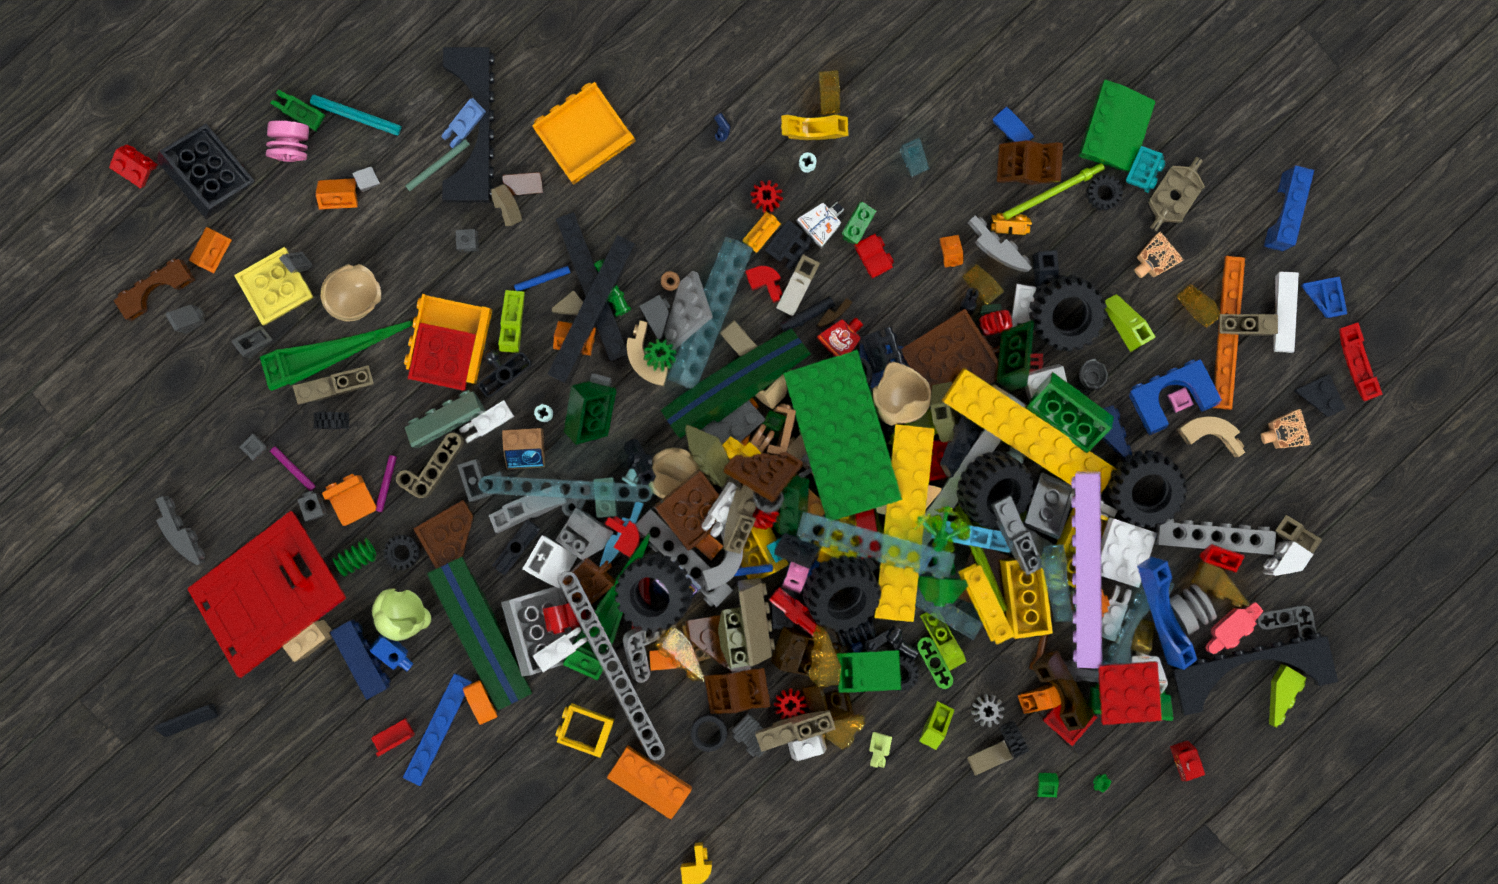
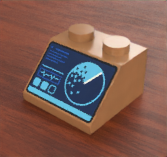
M543 429L502 430L503 451L507 469L545 467Z

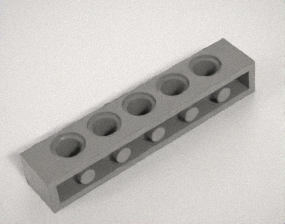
M652 509L636 523L642 539L648 533L650 534L652 527L660 529L659 537L654 538L650 535L649 546L656 553L660 551L664 557L666 555L671 557L670 561L672 562L677 560L679 554L687 555L688 562L684 565L680 564L683 569L685 568L691 577V569L694 567L700 568L701 571L711 569L692 549L687 551L669 526ZM671 540L674 543L672 551L664 549L665 541ZM702 576L699 578L692 577L702 587L699 591L705 595L703 599L711 607L713 605L717 607L733 591L727 583L711 592L706 591Z
M1166 519V523L1163 525L1156 523V533H1158L1155 539L1156 545L1206 549L1209 545L1213 544L1236 552L1274 555L1276 532L1270 531V527L1258 526V530H1251L1249 525H1239V528H1231L1232 524L1220 523V527L1212 526L1213 522L1201 521L1200 525H1193L1191 520H1182L1181 523H1174V519ZM1178 527L1181 535L1175 538L1173 530ZM1195 529L1200 532V537L1197 540L1192 537V532ZM1214 531H1217L1219 534L1217 541H1213L1211 538ZM1234 532L1238 535V540L1235 543L1230 538ZM1253 534L1257 537V542L1254 545L1250 542V537Z

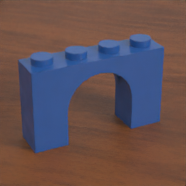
M1295 165L1282 173L1278 192L1285 193V201L1278 221L1274 226L1268 228L1264 247L1284 251L1296 245L1314 170Z
M1201 359L1196 362L1195 360L1188 361L1184 364L1185 367L1173 368L1167 371V375L1163 377L1158 375L1151 378L1149 383L1145 385L1140 383L1132 387L1129 397L1149 436L1166 429L1169 425L1158 400L1159 392L1167 386L1180 385L1186 387L1192 393L1201 412L1220 404L1222 399Z

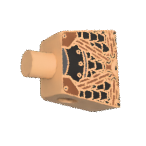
M1159 232L1137 256L1141 264L1134 271L1140 278L1144 277L1148 272L1152 277H1156L1184 259L1164 235Z
M1301 409L1293 410L1268 423L1270 431L1261 433L1263 444L1273 442L1275 448L1311 444Z

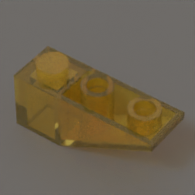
M1200 561L1191 582L1197 584L1204 592L1207 589L1214 592L1213 596L1224 600L1226 597L1232 600V605L1242 608V605L1249 607V602L1223 569Z
M816 625V630L813 634L814 648L811 652L812 666L809 670L810 679L817 686L839 685L841 665L827 631L821 626Z
M675 627L665 630L655 643V646L659 648L658 652L666 658H671L673 660L672 664L678 669H684L689 679L694 682L696 680L703 682L705 678L689 639Z

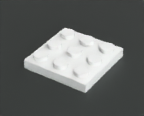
M1109 517L1101 539V576L1139 588L1141 578L1137 566L1150 557L1158 533Z

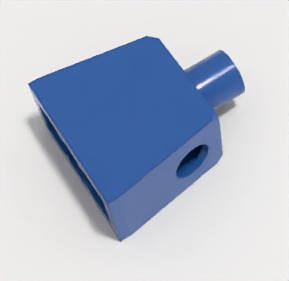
M380 635L371 646L370 652L393 670L399 666L407 672L414 664L406 657L408 650L398 641ZM396 653L398 656L394 657L391 654Z

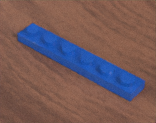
M456 673L453 675L403 776L404 779L418 786L422 785L465 698L463 687L470 685L472 681Z

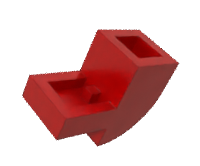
M758 266L745 271L752 291L767 286L772 302L780 301L779 296L782 295L779 284L775 285V282L781 281V277L776 270L768 266Z
M614 516V518L609 517L605 524L621 533L614 548L632 557L640 542L638 527L631 520L627 526H624L625 521L617 516Z

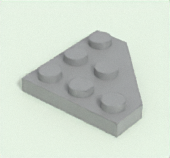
M691 271L680 281L664 335L667 345L672 344V350L679 347L713 317L699 275L695 271Z

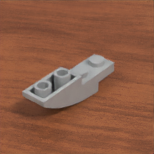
M975 215L969 220L968 224L979 235L975 243L986 254L999 263L1015 270L1028 272L1032 268L1030 266L1031 261L1025 255L1021 256L1017 251V245L1013 241L1009 242L1006 239L1003 243H1000L998 235L986 228L987 223L981 217L977 218Z
M556 485L502 506L503 509L490 514L489 517L495 533H500L529 518H536L567 503L561 485Z

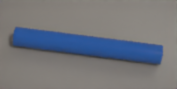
M566 266L515 284L514 287L516 291H521L569 274L570 270Z
M767 564L739 568L734 576L772 572L773 565Z

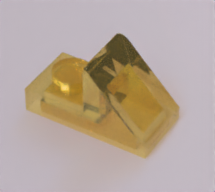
M1137 617L1127 640V645L1130 646V649L1148 656L1152 648L1155 624Z

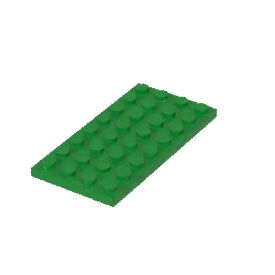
M858 350L783 373L793 408L796 411V418L827 522L903 500Z

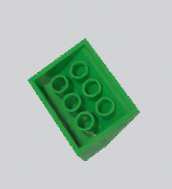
M1104 80L1100 85L1078 157L1129 173L1142 146L1156 101L1126 86Z

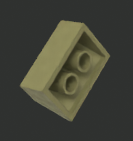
M687 425L685 430L689 449L694 456L693 459L700 467L699 470L702 471L712 486L723 487L730 477L723 472L730 460L719 438Z

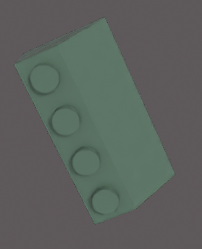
M467 390L459 395V399L455 401L451 399L444 402L442 408L438 410L434 408L427 411L425 417L421 419L417 417L410 420L405 430L411 447L420 448L484 413L485 409L476 392Z

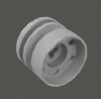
M1196 584L1190 586V591L1188 589L1183 590L1185 600L1178 594L1169 598L1174 616L1186 635H1190L1199 629L1197 619L1206 625L1208 624L1207 617L1212 621L1217 618L1210 599Z

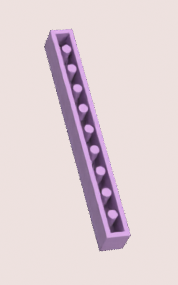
M1076 472L1075 477H1072V488H1075V496H1072V508H1075L1076 515H1072V527H1076V535H1072V546L1076 547V554L1072 556V564L1076 566V573H1073V585H1076V593H1073V604H1076V612H1073V623L1077 624V631H1073V642L1077 643V650L1073 652V661L1077 662V668H1098V665H1102L1101 472Z

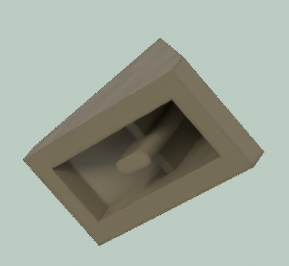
M573 290L552 307V312L577 316L583 301Z

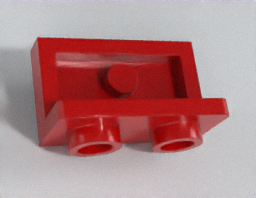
M126 144L116 149L109 168L141 189L145 187L150 172L156 169L158 165L151 158L144 156L134 147Z

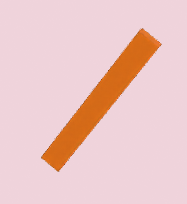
M1225 256L1220 314L1241 313L1245 267L1244 257ZM1219 327L1214 386L1222 401L1219 405L1212 408L1232 410L1239 335L1219 334Z

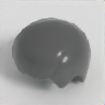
M1091 359L1081 366L1078 376L1082 385L1096 390L1103 387L1107 382L1108 372L1104 364L1099 363L1096 359Z
M753 491L754 503L763 512H775L783 504L784 497L782 492L774 502H771Z

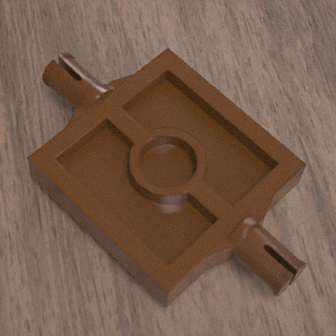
M586 558L570 571L576 575L591 605L614 586L616 582L614 578L606 573L612 567L609 561H605L601 566H597L590 559ZM566 575L563 578L564 585H569L572 582L571 575ZM575 592L572 595V601L577 597L581 598V594Z

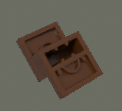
M1025 140L999 144L997 182H1021L1029 185L1061 182L1063 143L1041 144Z
M764 668L745 669L704 676L710 714L737 713L752 708L770 707Z

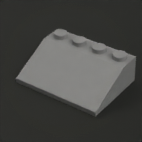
M552 587L501 602L522 676L542 672L533 655L563 635L571 632V627L564 628L565 632L553 634V631L547 632L543 609L566 604L561 587ZM576 636L569 639L571 643H573ZM564 659L551 668L563 665Z

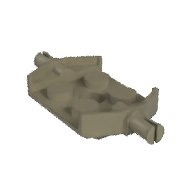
M1195 157V160L1189 167L1172 166L1148 201L1156 216L1155 221L1150 226L1154 231L1157 232L1164 222L1181 223L1199 193L1205 187L1197 173V169L1203 162L1200 158ZM1171 191L1179 192V200L1171 199Z

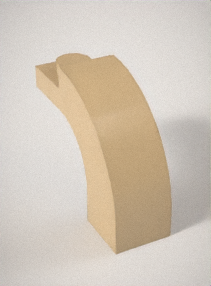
M640 321L639 325H635L633 332L636 338L627 339L629 361L634 370L643 379L664 387L669 369L665 367L664 372H661L660 368H657L654 372L653 365L651 367L647 366L648 361L644 360L643 345L648 323Z
M1217 417L1195 418L1185 422L1176 429L1187 445L1194 443L1206 434H1211L1220 438L1234 457H1240L1245 453L1243 443L1238 438H1234L1240 433L1239 430L1224 419Z

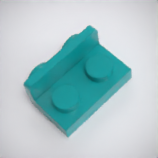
M1141 146L1128 174L1126 183L1140 187L1147 193L1150 192L1151 188L1154 189L1158 180L1156 176L1159 171L1163 170L1166 162L1164 161L1163 153Z

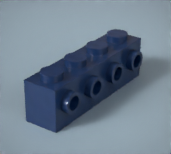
M351 620L330 631V634L367 700L390 687V679L380 669L381 662L378 657L373 656L370 652L371 644L368 639H364L361 633L363 632L359 622Z

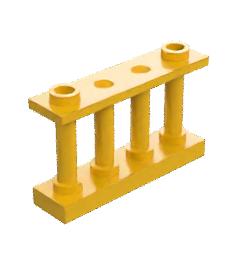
M974 563L957 571L960 578L966 580L968 584L966 591L990 641L995 640L996 644H999L1014 637L1012 629L981 565L977 566Z

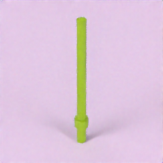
M1099 163L1090 169L1086 168L1080 171V174L1004 212V218L1008 220L1081 181L1093 178V175L1105 169L1104 165Z

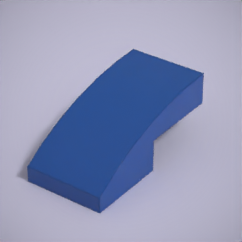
M1005 107L992 119L993 123L1006 134L1011 142L1030 141L1034 137L1008 107Z

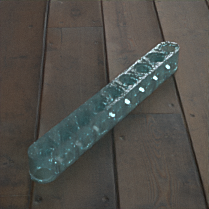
M484 476L478 484L479 489L483 493L631 502H648L653 497L652 488L642 484ZM487 479L493 482V487L490 490H486L484 487V482ZM507 480H510L513 484L510 491H506L503 488V484ZM526 481L532 484L530 492L523 490V484ZM546 482L552 486V490L547 494L542 490V485ZM566 483L571 486V492L567 495L561 491L562 486ZM583 485H588L591 488V492L587 496L581 493ZM603 486L610 488V494L607 497H603L600 494V489ZM622 487H627L630 490L627 498H622L619 494ZM642 488L649 490V496L646 499H642L639 496V490Z

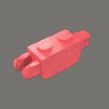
M1253 602L1244 609L1233 608L1211 628V635L1213 637L1206 643V651L1216 654L1223 648H1235L1240 643V638L1244 635L1248 636L1254 631L1253 627L1257 624L1255 621L1263 612L1262 608L1256 602Z

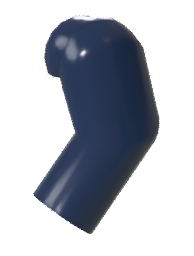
M719 113L714 117L719 126L717 133H715V139L724 142L729 136L731 127L723 114Z

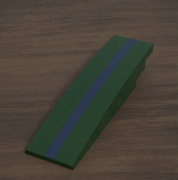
M791 328L710 375L661 409V412L676 435L682 438L686 435L685 427L687 425L701 430L713 420L719 423L781 377L783 373L789 371L808 357L810 352Z
M463 556L427 573L497 710L532 694L525 676L521 675L519 664L483 591L480 590L473 573L471 574Z

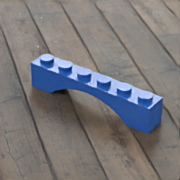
M1149 557L1137 566L1167 664L1184 670L1197 661L1193 644L1179 626L1171 608L1169 599V586L1172 579L1167 561Z

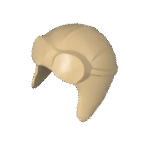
M360 264L355 266L345 265L330 273L321 287V301L326 311L331 316L342 321H356L366 316L381 300V289L379 282L374 277L375 275L368 268Z
M895 362L889 363L878 386L872 388V398L878 417L890 426L898 423L913 422L921 418L927 412L931 403L929 383L914 369Z

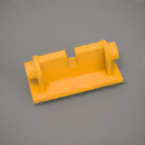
M766 212L742 241L757 253L781 223L776 220L775 216Z
M1003 213L991 216L993 222H995L991 224V231L995 233L1008 234L1009 227H1012V234L1026 235V233H1030V226H1027V224L1031 225L1032 222L1026 215L1018 214L1016 217L1008 220L1004 218Z

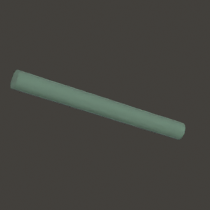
M464 139L405 185L409 191L413 190L470 145L468 141Z

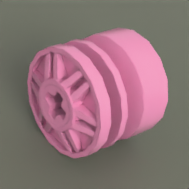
M290 121L268 122L267 136L276 139V141L266 143L267 147L272 148L266 150L267 157L285 162L307 160V154L301 151H307L308 147L299 143V141L308 140V125Z

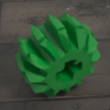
M657 338L655 344L649 342V348L644 349L646 354L644 355V360L648 361V367L654 366V372L657 368L664 372L665 367L670 369L671 363L676 361L674 357L676 350H672V344L666 345V339L663 340V343H660Z

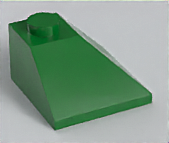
M918 576V587L926 601L934 602V606L945 607L946 603H954L968 587L964 579Z

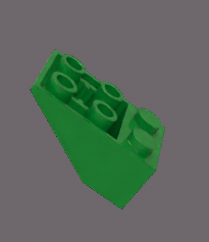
M899 650L837 654L839 693L901 690Z

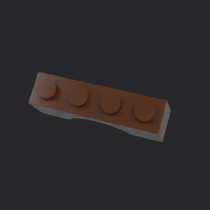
M172 259L166 263V267L151 272L150 277L146 280L137 281L132 289L120 292L117 295L118 298L113 301L125 320L133 321L148 311L147 299L155 288L162 285H170L177 290H181L196 279L183 260Z

